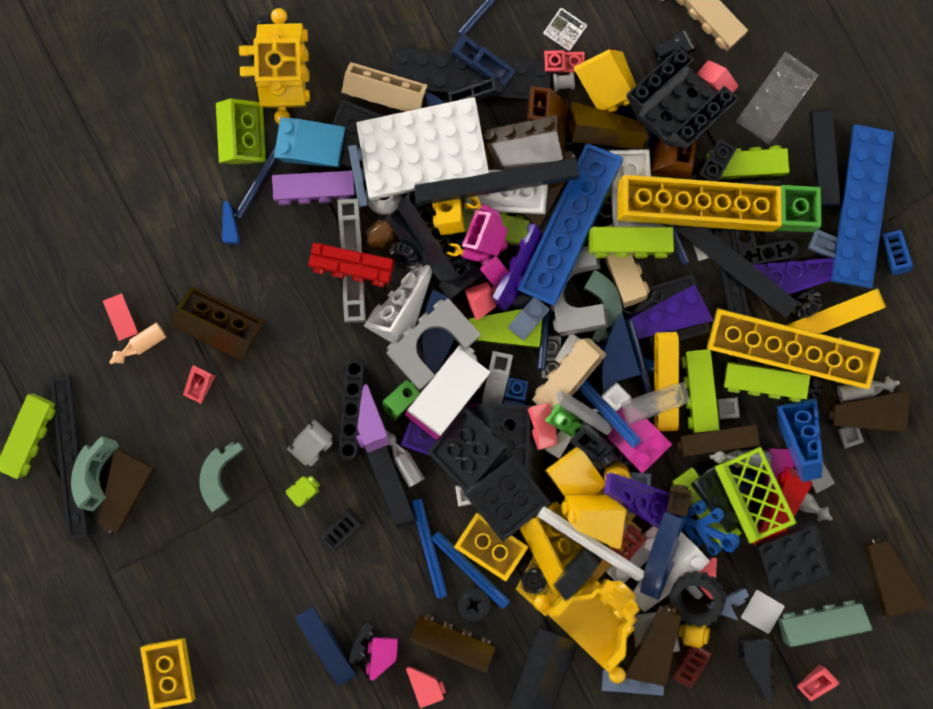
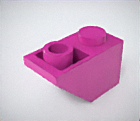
M490 256L481 263L483 267L480 270L497 289L503 275L508 274V270L496 256L494 258Z
M374 636L373 641H369L368 654L372 655L371 662H367L366 674H370V680H375L396 661L398 638Z

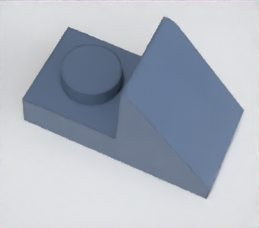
M533 298L508 328L524 341L550 309L539 299Z
M740 588L726 595V603L722 615L738 620L731 605L738 606L746 602L745 598L749 597L745 588ZM714 601L706 605L707 609L713 608Z

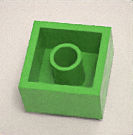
M781 185L782 226L776 229V231L814 233L821 227V187Z

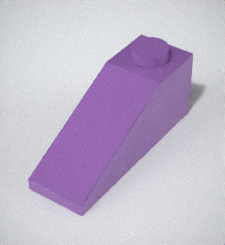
M366 384L363 385L357 427L360 435L357 436L360 446H365L369 453L391 443L372 394Z

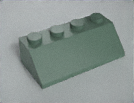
M855 600L844 601L842 606L835 607V604L824 605L823 609L815 611V608L805 609L803 614L795 615V612L785 613L783 618H778L782 641L790 647L872 630L863 605L858 602L855 603Z

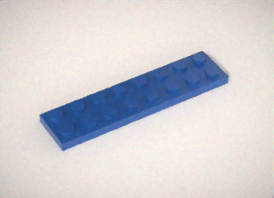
M861 125L853 126L831 282L868 289L873 288L893 144V131Z
M585 144L577 162L580 179L568 181L517 289L518 291L554 307L556 306L588 238L589 230L593 227L624 161L623 157L591 144Z

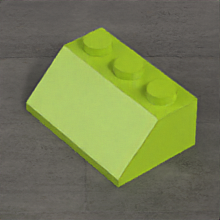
M230 98L216 103L219 163L249 164L266 162L263 108L260 106V102Z

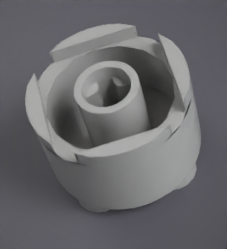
M315 419L312 421L313 426L309 424L295 438L292 444L294 447L290 445L287 448L303 465L306 466L308 464L310 467L318 460V453L321 450L325 452L333 443L331 439L333 435Z

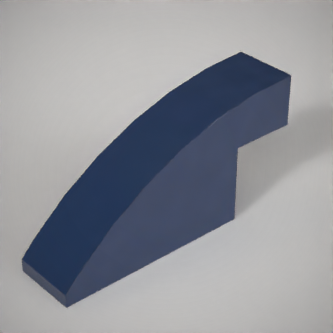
M433 290L425 313H432L435 310L433 306L439 300L443 299L445 301L448 297ZM439 328L429 329L422 334L424 360L426 366L434 375L441 369L455 340L449 332Z
M620 313L615 318L604 345L603 351L607 355L601 363L603 393L617 381L640 375L623 314Z
M315 606L295 617L296 621L335 682L341 685L356 676L354 669L328 623L323 622Z

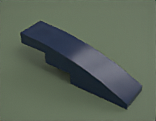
M666 512L664 513L649 554L640 593L656 600L660 599L675 564L672 560L680 544L678 538L685 520Z

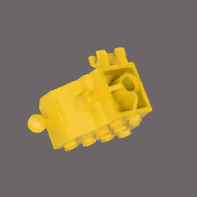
M277 8L271 13V19L275 24L257 25L254 46H239V54L241 56L254 55L255 66L240 67V76H255L260 106L262 108H278L274 116L277 124L280 123V117L290 118L286 107H306V102H310V92L306 90V82H309V70H307L305 65L309 57L308 49L304 44V41H308V31L304 29L302 23L283 24L287 20V13L281 8ZM273 55L281 57L278 65L270 64V58Z
M605 578L600 583L595 580L591 585L586 583L569 600L565 601L560 595L551 605L550 599L546 595H539L535 598V608L538 611H545L609 673V678L613 683L618 684L624 681L625 671L621 667H616V665L625 657L626 639L635 629L632 626L637 621L634 615L640 609L635 602V594L620 580L610 581Z

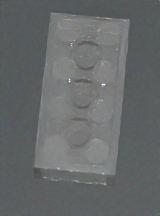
M785 52L736 122L769 145L819 74Z

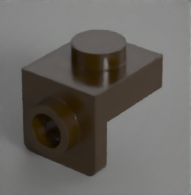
M676 484V487H671L667 513L687 517L692 491L688 490L687 486Z

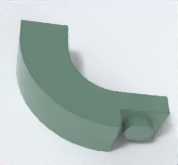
M594 270L583 290L595 296L607 308L609 328H611L617 315L622 313L621 299L614 284L603 274ZM607 328L596 330L591 340L596 344L600 340L604 342L609 331Z
M101 436L93 446L85 445L79 453L71 478L72 494L78 508L94 511L106 498L100 487L99 477L102 466L119 447L115 440Z
M232 442L224 448V453L220 448H216L210 453L202 466L200 490L205 503L212 512H215L231 500L221 484V472L227 462L245 450L239 442L236 444Z

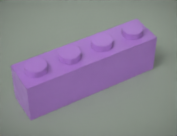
M353 171L272 175L273 200L275 203L278 202L279 205H290L293 201H299V204H310L311 200H319V203H329L331 199L355 198Z

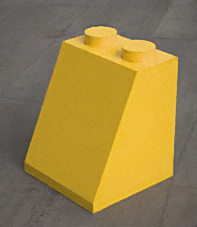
M607 50L574 67L575 72L597 109L614 113L618 111L617 107L623 104L624 106L630 105L626 95L636 86V83L623 52Z
M574 447L544 470L564 498L565 495L604 493L605 481L587 455L577 447Z
M605 494L565 495V502L562 503V513L577 531L616 549H621L626 510L621 504Z

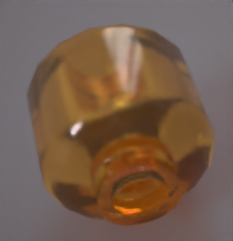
M386 219L376 220L366 231L368 237L366 241L374 249L376 247L385 249L396 237Z

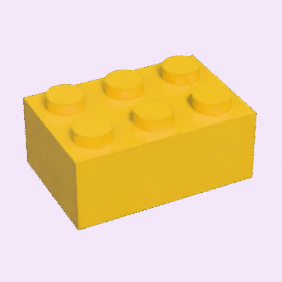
M476 512L454 548L504 581H507L528 546L512 535L502 542L483 517Z
M185 638L140 647L150 709L189 703L195 700Z

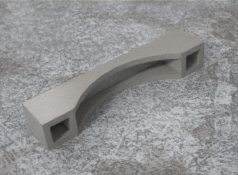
M358 199L337 200L341 248L362 253ZM345 276L343 279L345 323L366 322L364 283L352 281L353 277Z

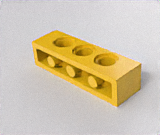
M463 198L432 203L433 209L436 211V215L433 216L434 227L439 229L440 235L465 232Z

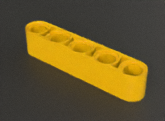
M875 289L815 313L808 318L790 323L787 326L820 334L883 309L886 306L879 289Z
M656 332L654 337V423L659 431H677L679 426V338L677 332Z

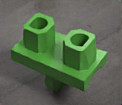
M558 403L555 409L552 410L551 415L545 419L549 424L571 437L575 436L583 428L581 424L584 422L558 405Z

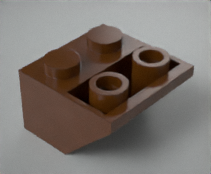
M531 86L527 102L526 121L558 115L566 129L568 103L550 88Z
M659 138L655 139L651 174L690 180L697 140L688 148L668 146Z

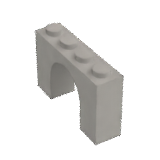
M589 246L582 248L568 281L578 273L601 269L600 259L595 258V255H589ZM565 287L556 306L551 305V309L553 312L555 311L556 319H553L554 330L561 336L609 328L607 308L603 304L584 308L569 306L564 296Z
M449 298L445 301L443 299L439 300L433 306L435 310L432 313L428 314L426 312L418 319L419 324L415 328L410 326L403 333L404 337L399 342L395 340L387 347L389 349L387 355L419 391L435 376L421 361L416 351L417 341L425 331L433 328L446 330L465 350L481 336Z

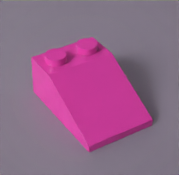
M627 401L616 412L641 438V442L637 447H631L612 425V430L608 434V440L640 473H643L672 444Z

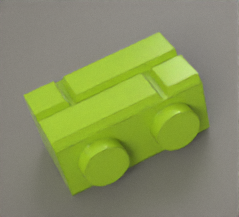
M313 476L301 477L295 483L296 485H292L286 490V494L294 504L301 507L310 498L319 493L317 487L320 484Z

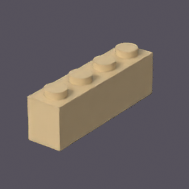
M676 0L680 5H684L689 10L688 13L694 20L697 19L702 24V28L707 34L713 35L716 39L715 42L722 49L725 48L729 51L748 32L745 26L720 0Z
M350 62L345 72L342 93L407 112L422 108L427 85Z
M613 224L604 227H613ZM608 255L604 259L623 307L626 308L647 300L649 288L646 281L642 282L640 277L642 270L639 263L635 264L633 257L635 255H628L627 258H615V255Z
M590 338L579 339L572 347L574 350L561 359L559 368L557 370L554 369L547 378L549 380L545 385L542 384L536 389V395L532 400L537 405L549 403L551 411L554 410L558 403L556 394L562 390L573 396L607 354Z

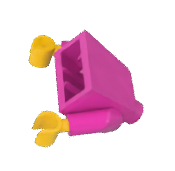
M469 197L468 199L472 200L474 205L466 203L465 207L469 210L475 208L478 210L475 211L462 244L465 248L461 249L458 244L451 243L449 245L454 246L456 251L454 253L447 252V254L451 256L462 255V258L473 261L485 260L490 255L497 256L499 252L507 248V242L504 240L507 229L503 225L501 216L497 210L484 203L483 205L480 204L477 197Z

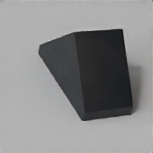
M591 425L584 426L570 440L573 445L597 462L613 449Z

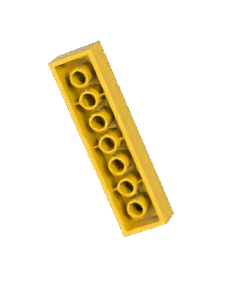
M624 175L617 181V221L773 232L782 226L781 186Z
M718 308L707 344L709 350L865 389H870L880 349Z

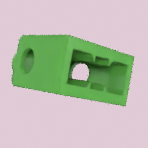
M406 380L383 401L381 408L396 421L420 395L419 390L412 382L410 383ZM403 393H407L409 398L404 397Z

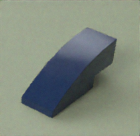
M465 35L459 38L450 54L489 79L499 77L503 87L506 86L515 72V69L485 47H480Z

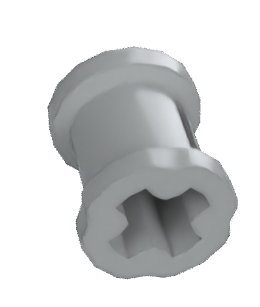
M570 72L565 75L554 73V92H557L558 89L568 88L575 90L574 73Z

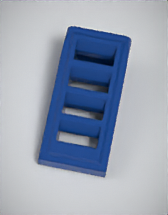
M224 201L222 242L224 244L240 245L232 206L228 201Z
M902 230L882 234L892 276L910 272L913 268V263ZM899 239L898 242L889 244V240ZM901 247V249L891 250V248ZM903 255V257L894 259L893 257Z

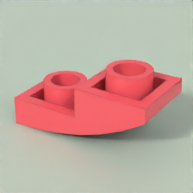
M565 50L544 51L545 72L576 73L574 67L584 62V52H565Z
M122 293L103 300L119 341L138 334Z
M549 403L530 407L528 412L534 426L532 434L538 450L557 446L556 428L545 420L552 412Z

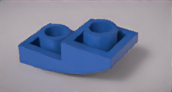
M508 378L503 404L524 405L529 381Z

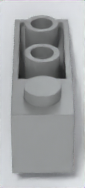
M493 351L489 367L490 374L486 380L481 404H502L513 355Z

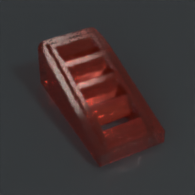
M628 525L623 532L621 547L628 552L627 555L614 547L611 550L629 561L648 537L634 526ZM632 533L638 540H633L629 535ZM627 540L629 543L633 545V547L630 548L623 542Z
M690 647L673 679L691 689L711 658L712 653L701 647ZM697 652L704 657L701 660L693 654ZM690 659L700 663L698 667L690 663ZM686 665L696 670L695 673L693 674L686 670ZM683 672L684 674L690 676L691 680L688 681L687 679L680 676L681 673Z

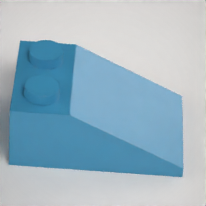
M280 117L274 157L286 163L339 167L345 127Z

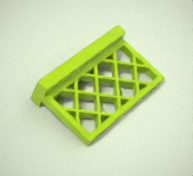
M761 447L715 467L750 543L796 524ZM757 453L760 454L762 459L760 468L748 465L750 457ZM747 458L746 463L740 462L741 460ZM734 463L744 465L741 476L733 475L728 466ZM763 464L765 465L767 471L762 470ZM746 467L758 471L755 482L743 478ZM760 472L770 476L769 487L757 484ZM734 478L739 479L738 484H736ZM741 481L753 484L749 496L740 493L739 486ZM772 483L774 484L776 490L770 489ZM755 486L767 490L763 501L751 497ZM769 491L779 495L780 500L777 507L765 502ZM743 497L748 498L747 503H745ZM750 499L762 503L758 515L749 512L747 507ZM781 502H782V504H783L785 510L782 509V508H779ZM764 505L776 509L772 520L760 516ZM778 510L786 512L790 521L783 525L774 522ZM752 516L757 517L755 523L752 519ZM759 518L771 523L769 530L762 534H759L756 527ZM773 524L778 525V527L771 529Z

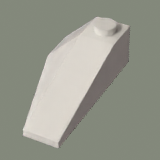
M419 263L415 269H411L401 280L402 285L395 292L391 291L387 295L389 298L382 306L378 304L374 308L364 326L390 342L395 340L399 342L404 337L403 333L410 326L415 328L432 275L430 266H422Z
M682 532L678 538L680 544L672 560L675 564L660 599L656 600L640 593L643 578L639 581L633 592L635 594V602L644 612L670 594L672 586L679 576L682 577L686 572H700L710 562Z

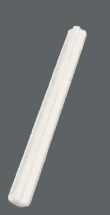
M543 507L540 510L538 517L636 581H640L643 578L644 570L596 539L577 531L570 522L547 507Z

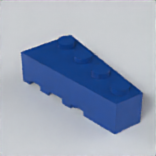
M817 398L777 406V424L802 482L822 478L823 461Z

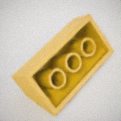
M558 501L546 506L548 509H550L560 517L567 520L565 515L562 513V509ZM536 514L520 530L554 595L558 596L560 593L553 585L566 564L574 560L582 547L578 542L548 524Z

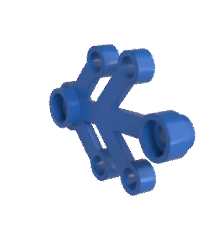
M699 500L689 508L687 517L675 515L685 520L683 528L690 541L697 548L705 544L708 553L712 556H716L721 552V546L717 542H712L709 535L720 540L722 547L728 552L734 551L739 546L740 539L736 534H725L708 526L713 522L718 523L724 518V513L719 508L714 509L710 515L696 520L691 516L696 513L702 514L707 510L706 503ZM692 527L696 529V531L698 532L697 534H695Z

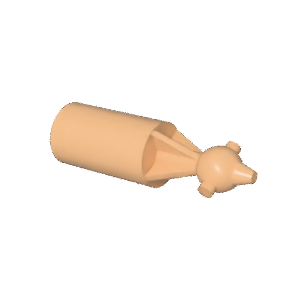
M156 322L131 338L122 352L114 351L113 358L109 362L110 364H123L126 356L140 355L167 337Z

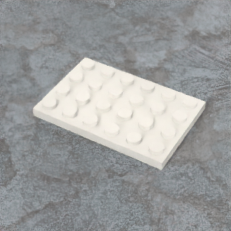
M475 97L356 122L370 200L415 191L414 185L489 173Z

